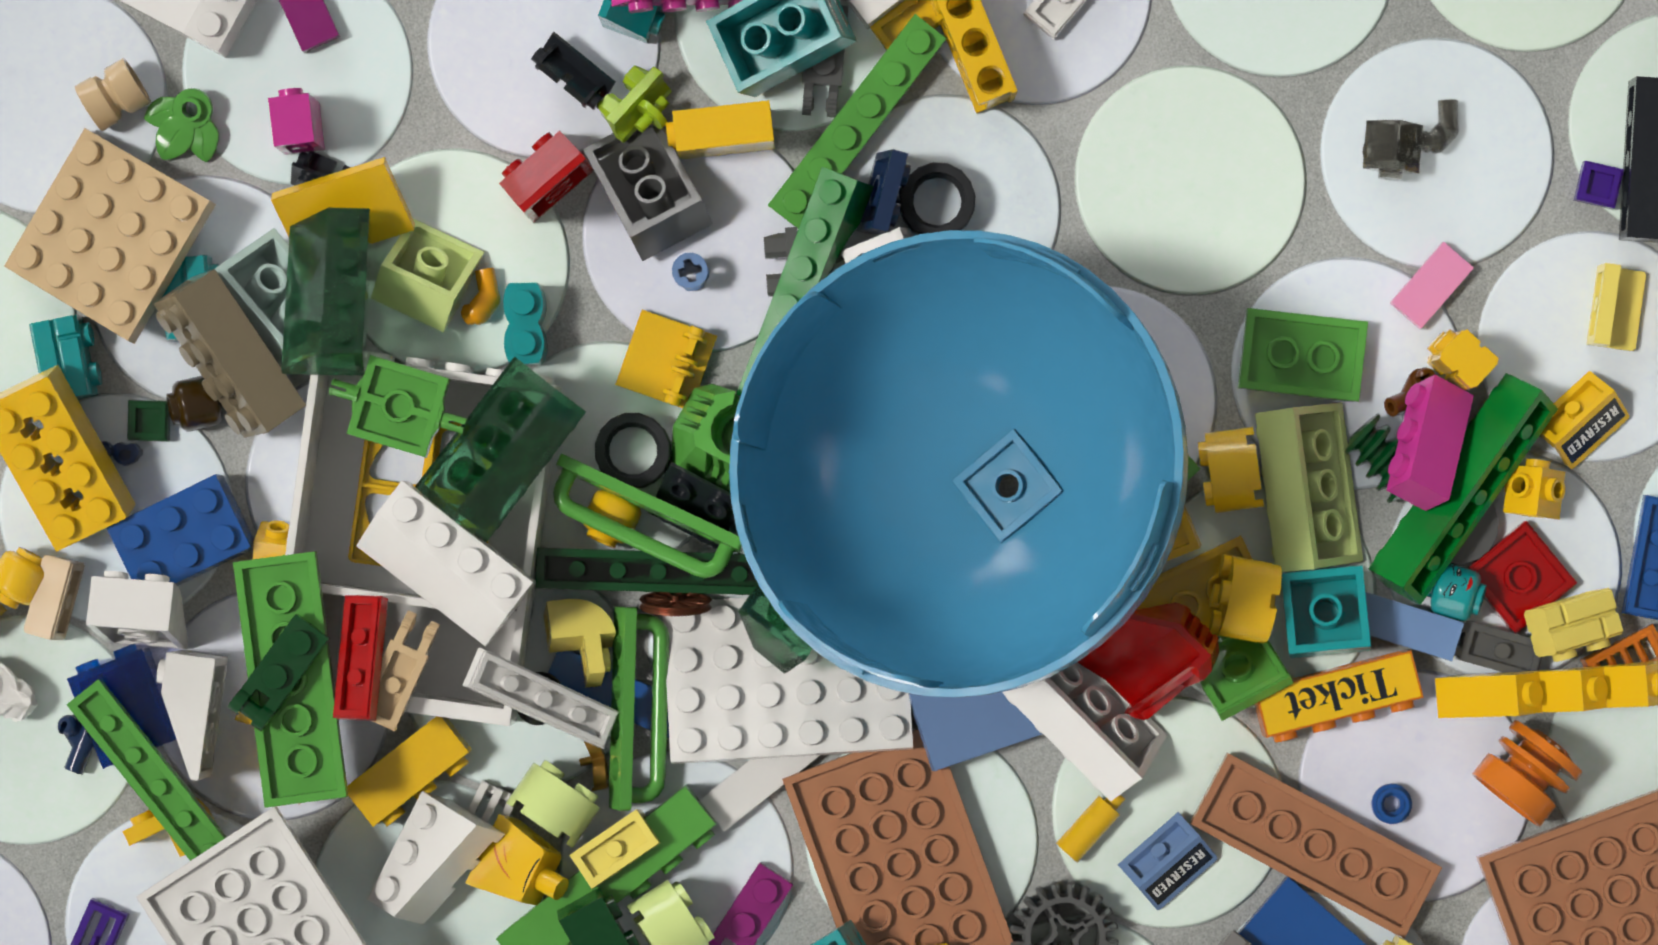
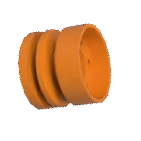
M1514 720L1509 726V730L1521 741L1519 745L1507 737L1501 736L1498 741L1510 755L1505 761L1488 753L1472 775L1508 806L1540 827L1556 807L1553 800L1545 793L1548 786L1567 794L1570 787L1557 775L1562 772L1569 778L1577 781L1583 772L1574 764L1566 750L1538 729L1530 728Z

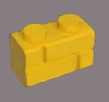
M1451 329L1446 333L1443 331L1427 348L1432 353L1428 357L1427 364L1439 375L1445 374L1446 381L1463 390L1476 388L1496 367L1499 358L1486 346L1480 347L1481 341L1468 329L1455 333Z

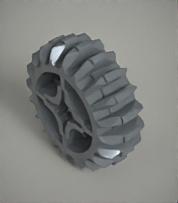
M1052 881L1051 890L1053 894L1046 896L1044 889L1038 886L1035 889L1040 898L1037 903L1029 896L1023 898V902L1030 908L1029 912L1026 913L1021 909L1014 911V915L1024 921L1023 925H1010V932L1022 934V938L1014 939L1010 945H1032V927L1036 918L1043 911L1049 920L1050 929L1040 939V942L1034 945H1063L1061 940L1059 944L1053 940L1058 936L1056 930L1058 927L1054 922V918L1058 919L1061 926L1065 925L1067 930L1069 927L1074 929V932L1070 934L1071 945H1078L1080 938L1089 932L1088 929L1095 925L1097 929L1095 945H1118L1119 943L1117 938L1109 937L1106 934L1118 929L1116 922L1104 923V919L1113 914L1111 907H1104L1098 911L1096 908L1102 903L1103 897L1097 894L1088 901L1087 897L1090 893V887L1087 885H1083L1078 895L1074 894L1075 883L1073 881H1067L1065 893H1060L1058 882ZM1055 904H1075L1084 908L1090 914L1084 918L1079 917L1075 920H1066L1061 917Z

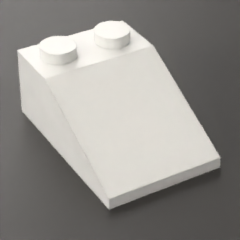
M119 0L224 58L229 54L257 0Z
M104 571V577H91L86 625L106 643L185 650L188 648L181 592L174 582H169L170 577L159 574H145V580L129 579L128 573L120 571Z
M178 650L167 652L166 659H160L157 669V683L162 684L161 695L190 780L199 781L212 776L228 656Z

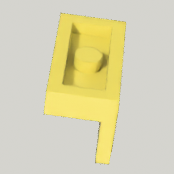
M1610 263L1597 266L1586 345L1625 351H1634L1636 349L1646 280L1645 272L1622 269L1621 265Z
M634 810L569 855L591 889L596 888L661 843L645 820L646 815L643 810Z

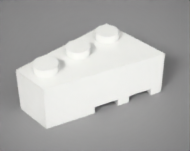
M422 791L367 900L395 918L424 925L456 889L454 884L467 869L473 870L481 862L478 857L492 842L498 843L505 834L453 801Z

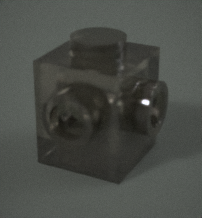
M1366 120L1365 143L1362 151L1363 169L1377 171L1378 178L1383 180H1402L1403 173H1419L1423 125L1403 120Z

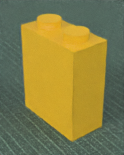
M769 100L672 111L673 122H666L668 147L673 146L680 160L775 149Z

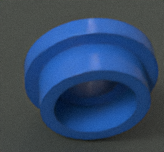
M1385 784L1374 792L1371 808L1374 815L1380 821L1387 824H1397L1409 816L1412 809V799L1408 791L1402 786ZM1389 796H1395L1398 800V806L1393 811H1387L1384 807V801Z

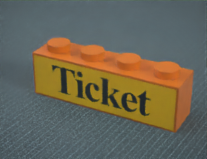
M1405 649L1292 678L1293 684L1259 701L1254 706L1262 736L1266 738L1273 736L1274 743L1297 738L1296 730L1312 726L1313 733L1337 727L1335 720L1351 716L1352 723L1374 718L1376 717L1374 710L1390 706L1391 713L1415 707L1413 700L1424 697L1412 651Z

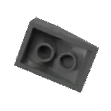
M650 124L643 133L637 129L625 143L617 139L614 133L583 149L642 261L713 224L702 198L673 146L668 147L667 135L663 128L658 129Z

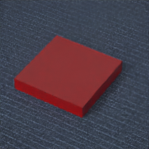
M1527 521L1519 524L1491 547L1486 554L1467 567V569L1479 572L1482 579L1481 583L1487 585L1484 599L1511 632L1515 634L1527 625L1524 617L1526 610L1555 602L1577 584L1576 580Z

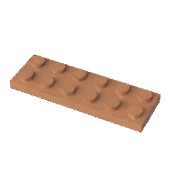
M1226 753L1189 822L1194 827L1404 939L1442 869L1439 865L1229 753Z

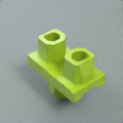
M634 65L624 76L623 83L630 91L626 97L621 100L613 93L607 94L597 106L615 137L623 143L637 129L643 133L650 124L658 129H662L666 125L667 120L661 112L669 105L666 98L672 91L663 80V73L654 66L650 71Z

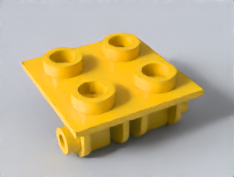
M642 309L615 385L683 409L693 389L700 387L717 335Z

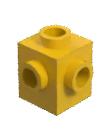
M1526 458L1525 466L1519 465L1504 486L1505 500L1503 512L1560 520L1561 504L1565 495L1564 481L1566 472L1550 469L1551 461Z

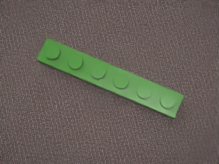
M914 14L776 193L768 206L799 229L821 168L824 167L844 174L947 38Z
M102 679L95 681L66 704L190 861L227 837Z

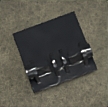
M671 462L655 497L729 531L735 520L731 504V493ZM648 512L664 523L670 524L695 537L700 542L706 543L715 549L719 546V544Z

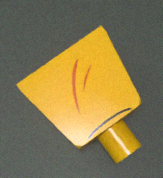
M498 814L493 827L505 835L498 843L492 842L478 857L481 862L471 870L465 883L518 902L536 906L541 902L544 894L554 900H559L565 894L569 884L567 878L555 872L561 861V853L521 820Z

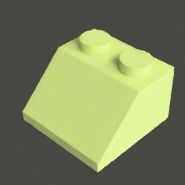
M413 219L415 230L401 234L381 264L371 299L444 332L463 300L484 251Z

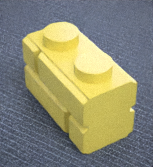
M1609 588L1591 590L1526 610L1524 617L1528 631L1532 634L1530 638L1535 655L1538 657L1552 656L1554 662H1559L1576 657V648L1586 646V650L1589 652L1611 646L1609 638L1621 635L1623 632L1619 613L1615 611L1617 606L1612 590Z

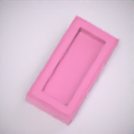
M1442 242L1391 300L1390 304L1417 328L1421 329L1474 267L1445 242Z

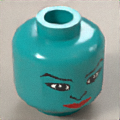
M1449 564L1427 595V597L1431 598L1430 607L1432 612L1459 621L1468 620L1472 614L1479 615L1487 588L1486 584L1481 583L1482 579L1479 572Z

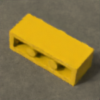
M436 716L347 785L348 795L372 827L381 821L388 827L406 813L402 805L414 796L418 800L422 791L431 793L438 788L433 781L446 771L452 777L469 763L465 756L472 749L448 718Z

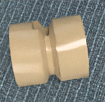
M125 58L106 67L103 80L97 76L89 77L75 86L80 101L101 131L118 123L122 116L121 110L133 114L151 103L143 84Z

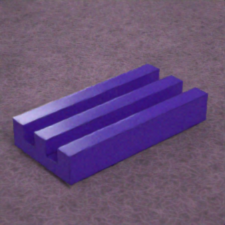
M95 898L90 899L70 945L82 944L96 911L102 913V916L89 945H99L110 918H114L116 921L105 945H116L130 914L116 910L111 905H105Z

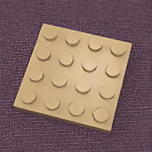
M84 128L4 267L125 340L135 344L156 308L153 303L164 295L216 204Z

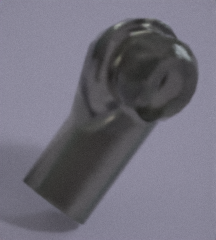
M1458 100L1438 101V124L1430 132L1423 131L1419 135L1418 145L1421 151L1425 153L1432 151L1434 154L1443 152L1458 136Z

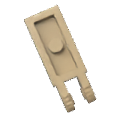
M409 610L395 638L390 639L382 657L376 721H372L392 731L397 730L430 657L427 654L440 628V624L431 621L422 635L423 639L418 650L405 645L404 643L409 633L415 626L417 616L416 613Z

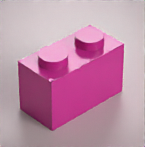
M302 88L282 89L278 91L279 97L268 98L275 148L285 155L301 153V151L325 150L320 102L309 93H303Z

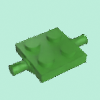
M370 355L365 374L357 385L334 378L331 385L344 388L346 392L331 387L329 389V395L352 401V417L346 434L425 458L428 457L433 437L440 428L463 435L466 428L451 424V421L467 425L468 418L445 412V397L451 379Z

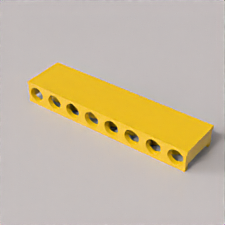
M930 0L936 16L939 14L943 16L944 21L940 24L941 29L947 38V44L976 114L1008 101L1010 103L1014 101L1018 90L981 0ZM956 8L958 11L952 15L949 10Z

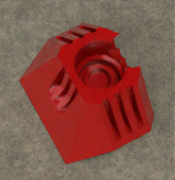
M1174 602L1137 609L1127 622L1108 640L1077 663L1106 680L1130 704L1124 713L1129 714L1131 717L1145 720L1153 716L1183 689L1203 681L1212 672L1219 655L1218 637L1209 631L1210 629L1205 624L1203 625L1200 622L1201 620L1196 615H1193L1187 606Z

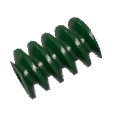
M1379 413L1369 419L1349 437L1350 442L1344 452L1346 455L1356 451L1360 452L1355 465L1359 467L1369 463L1371 467L1366 474V478L1370 479L1380 475L1382 478L1376 489L1381 491L1386 489L1390 477L1388 468L1395 456L1398 439L1395 437L1386 440L1391 431L1389 425L1375 427L1381 416ZM1390 493L1386 501L1392 503L1403 499Z

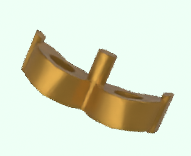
M584 741L590 756L580 758L579 762L581 767L593 764L594 787H592L591 791L608 788V765L604 749Z

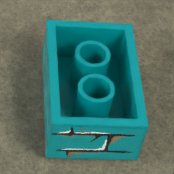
M742 0L706 20L737 92L752 97L761 95L858 42L839 0Z

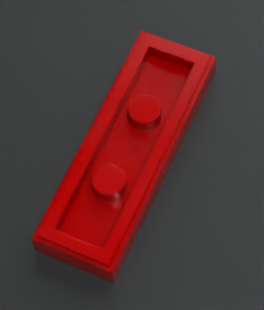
M345 595L333 718L339 720L376 721L388 598Z

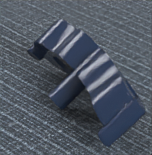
M102 441L110 457L113 456L114 460L123 466L132 465L143 456V449L137 443L125 444L119 442L112 445L108 441Z

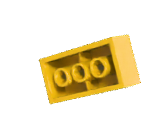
M59 365L53 366L0 392V453L56 552L129 516L136 503ZM31 419H33V422L40 420L43 424V427H36L32 423ZM51 454L54 458L59 455L63 459V462H56L52 458ZM80 491L83 497L78 498L73 493Z

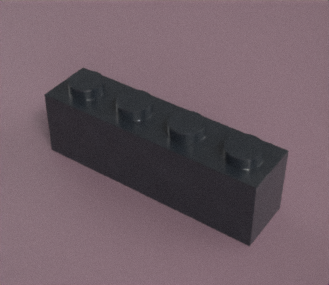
M1636 76L1628 81L1623 158L1624 172L1622 176L1619 240L1658 243L1657 77Z

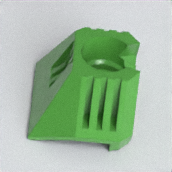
M715 384L696 387L693 389L673 425L671 462L730 492L731 438L740 397L735 394L736 391Z

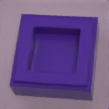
M1583 161L1573 201L1612 210L1615 209L1624 169Z

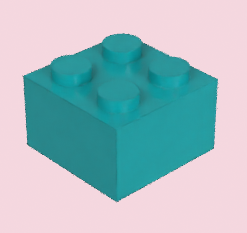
M1363 565L1282 573L1290 659L1371 651Z

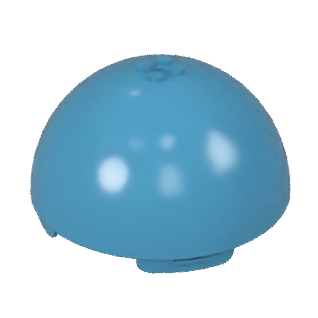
M949 230L919 234L893 241L863 253L837 268L817 283L787 312L757 355L744 383L735 413L731 438L729 477L731 504L736 529L746 560L760 588L775 611L796 635L818 654L839 668L870 683L895 691L922 696L969 697L991 695L1022 688L1055 675L1077 663L1102 645L1127 622L1145 600L1160 576L1174 546L1182 520L1187 493L1188 448L1186 425L1179 394L1163 355L1138 316L1111 287L1090 270L1064 254L1036 242L1007 234L986 231ZM1014 475L1019 483L1018 491L1012 497L1005 498L999 490L1000 482L1004 477Z

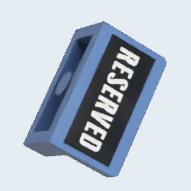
M1177 812L1123 859L1118 866L1157 910H1160L1217 860V856L1191 825Z

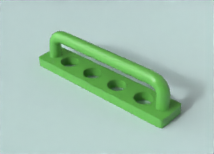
M562 453L556 462V466L561 470V473L553 491L554 503L559 511L574 520L701 578H710L718 575L728 565L733 552L741 554L743 550L739 536ZM578 478L601 490L614 494L648 512L719 544L713 558L709 562H702L571 500L569 492L575 479Z
M614 607L616 635L613 641L611 708L619 711L610 736L609 808L618 811H631L632 803L651 802L660 795L665 785L668 711L666 680L670 638L668 628L657 616L637 613V608ZM636 630H649L653 634L650 779L645 787H632Z

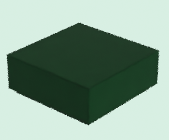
M128 400L127 440L170 442V414L167 401Z

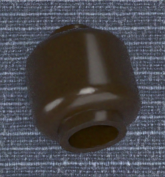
M202 375L175 382L172 386V393L166 394L168 410L173 425L180 424L181 428L187 432L216 426L222 419L224 407L219 400L214 401L206 393L202 385L204 380Z

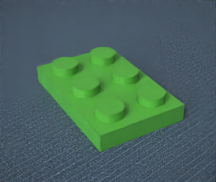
M1247 308L1238 389L1359 402L1368 322Z

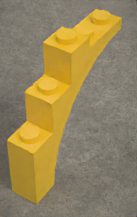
M1658 660L1581 668L1435 678L1438 718L1522 716L1542 712H1576L1602 708L1658 705Z

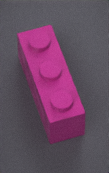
M1437 375L1416 383L1409 389L1405 398L1407 407L1404 420L1397 431L1398 444L1395 456L1388 468L1390 477L1386 491L1424 511L1450 499L1474 395Z

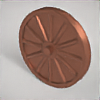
M651 592L639 598L642 603L639 608L646 613L654 615L692 616L706 613L712 609V606L709 604L712 598L702 593Z

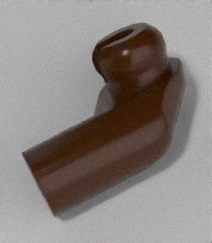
M1425 367L1411 372L1401 392L1385 399L1384 408L1387 414L1395 417L1405 413L1407 407L1405 398L1409 389L1414 384L1436 375L1434 371Z

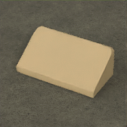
M45 555L40 566L44 572V578L30 603L24 632L48 640H64L85 565L83 562Z

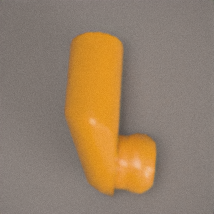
M494 268L475 271L479 292L470 304H465L461 310V317L468 325H481L487 322L499 307L500 294Z

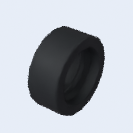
M932 162L918 167L909 175L906 186L900 192V211L904 222L917 235L949 230L962 231L968 225L975 211L976 195L971 181L962 170L948 163ZM932 178H944L952 182L958 189L961 197V208L957 216L950 222L942 225H933L923 221L916 213L914 207V194L917 188L924 181Z
M623 413L610 419L600 429L595 442V460L601 472L635 488H644L655 483L666 472L671 460V442L666 430L654 418L641 413ZM628 427H639L646 430L654 438L657 445V456L653 465L647 471L640 474L621 472L613 465L610 458V444L613 437L619 431Z

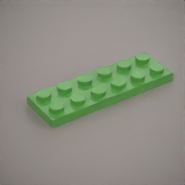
M317 551L233 562L248 678L295 614H299L328 636ZM329 642L264 730L260 732L254 728L265 808L349 796L339 719L333 718L335 687ZM259 690L251 698L262 708L270 699Z

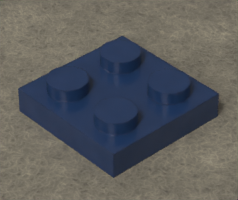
M895 149L876 153L868 182L869 185L874 187L856 231L871 235L886 233L889 231L890 226L894 227L896 225L901 207L899 203H896L899 188L906 186L911 170V165L906 163L909 153Z

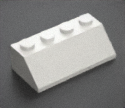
M402 480L378 510L356 545L485 647L536 583L533 578L408 481Z
M1075 663L1049 678L1022 688L1002 692L1007 700L1015 705L1034 724L1035 728L1044 734L1062 752L1063 756L1072 762L1090 780L1091 784L1110 801L1144 777L1167 737V734L1151 718L1141 720L1124 713L1130 704L1106 680L1079 663Z

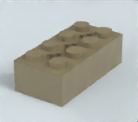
M215 269L191 277L153 303L158 310L156 313L158 322L166 332H173L181 344L179 347L181 356L191 367L196 366L204 378L202 381L203 388L214 401L219 400L227 412L225 414L226 422L236 434H242L246 438L268 433L306 406Z

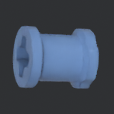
M684 253L674 261L672 275L678 286L683 287L687 291H696L701 289L709 278V268L700 255ZM692 262L696 268L702 267V272L696 274L697 281L689 282L687 277H680V272H683L686 268L685 263Z

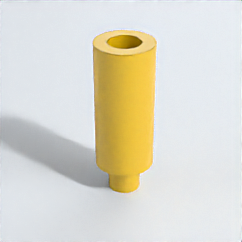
M1119 795L1110 801L1107 797L1103 800L1098 796L1056 844L1078 863L1117 820L1120 814L1116 810L1126 799Z

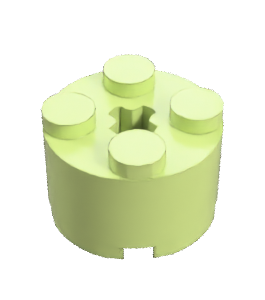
M544 760L541 766L533 763L506 803L511 807H514L517 801L524 806L520 811L521 814L558 839L562 833H565L570 837L566 844L573 848L600 809V807L594 804L598 796L580 783H577L573 789L561 781L565 773L548 761Z
M666 880L626 906L631 914L639 912L640 915L633 920L649 945H709L708 942L715 938L703 918H700L699 915L693 918L687 909L693 902L683 886L677 881L670 884Z

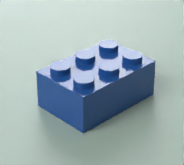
M219 474L210 476L106 528L130 578L136 580H145V574H159L170 577L169 582H174L179 586L253 550V535L224 476Z

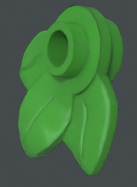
M188 88L178 93L176 97L162 96L149 105L144 119L153 126L159 127L155 144L158 154L163 160L176 158L190 149L202 161L208 162L217 150L219 131L211 120L213 114L212 101L204 91L197 88ZM187 102H192L197 106V114L195 116L187 113Z

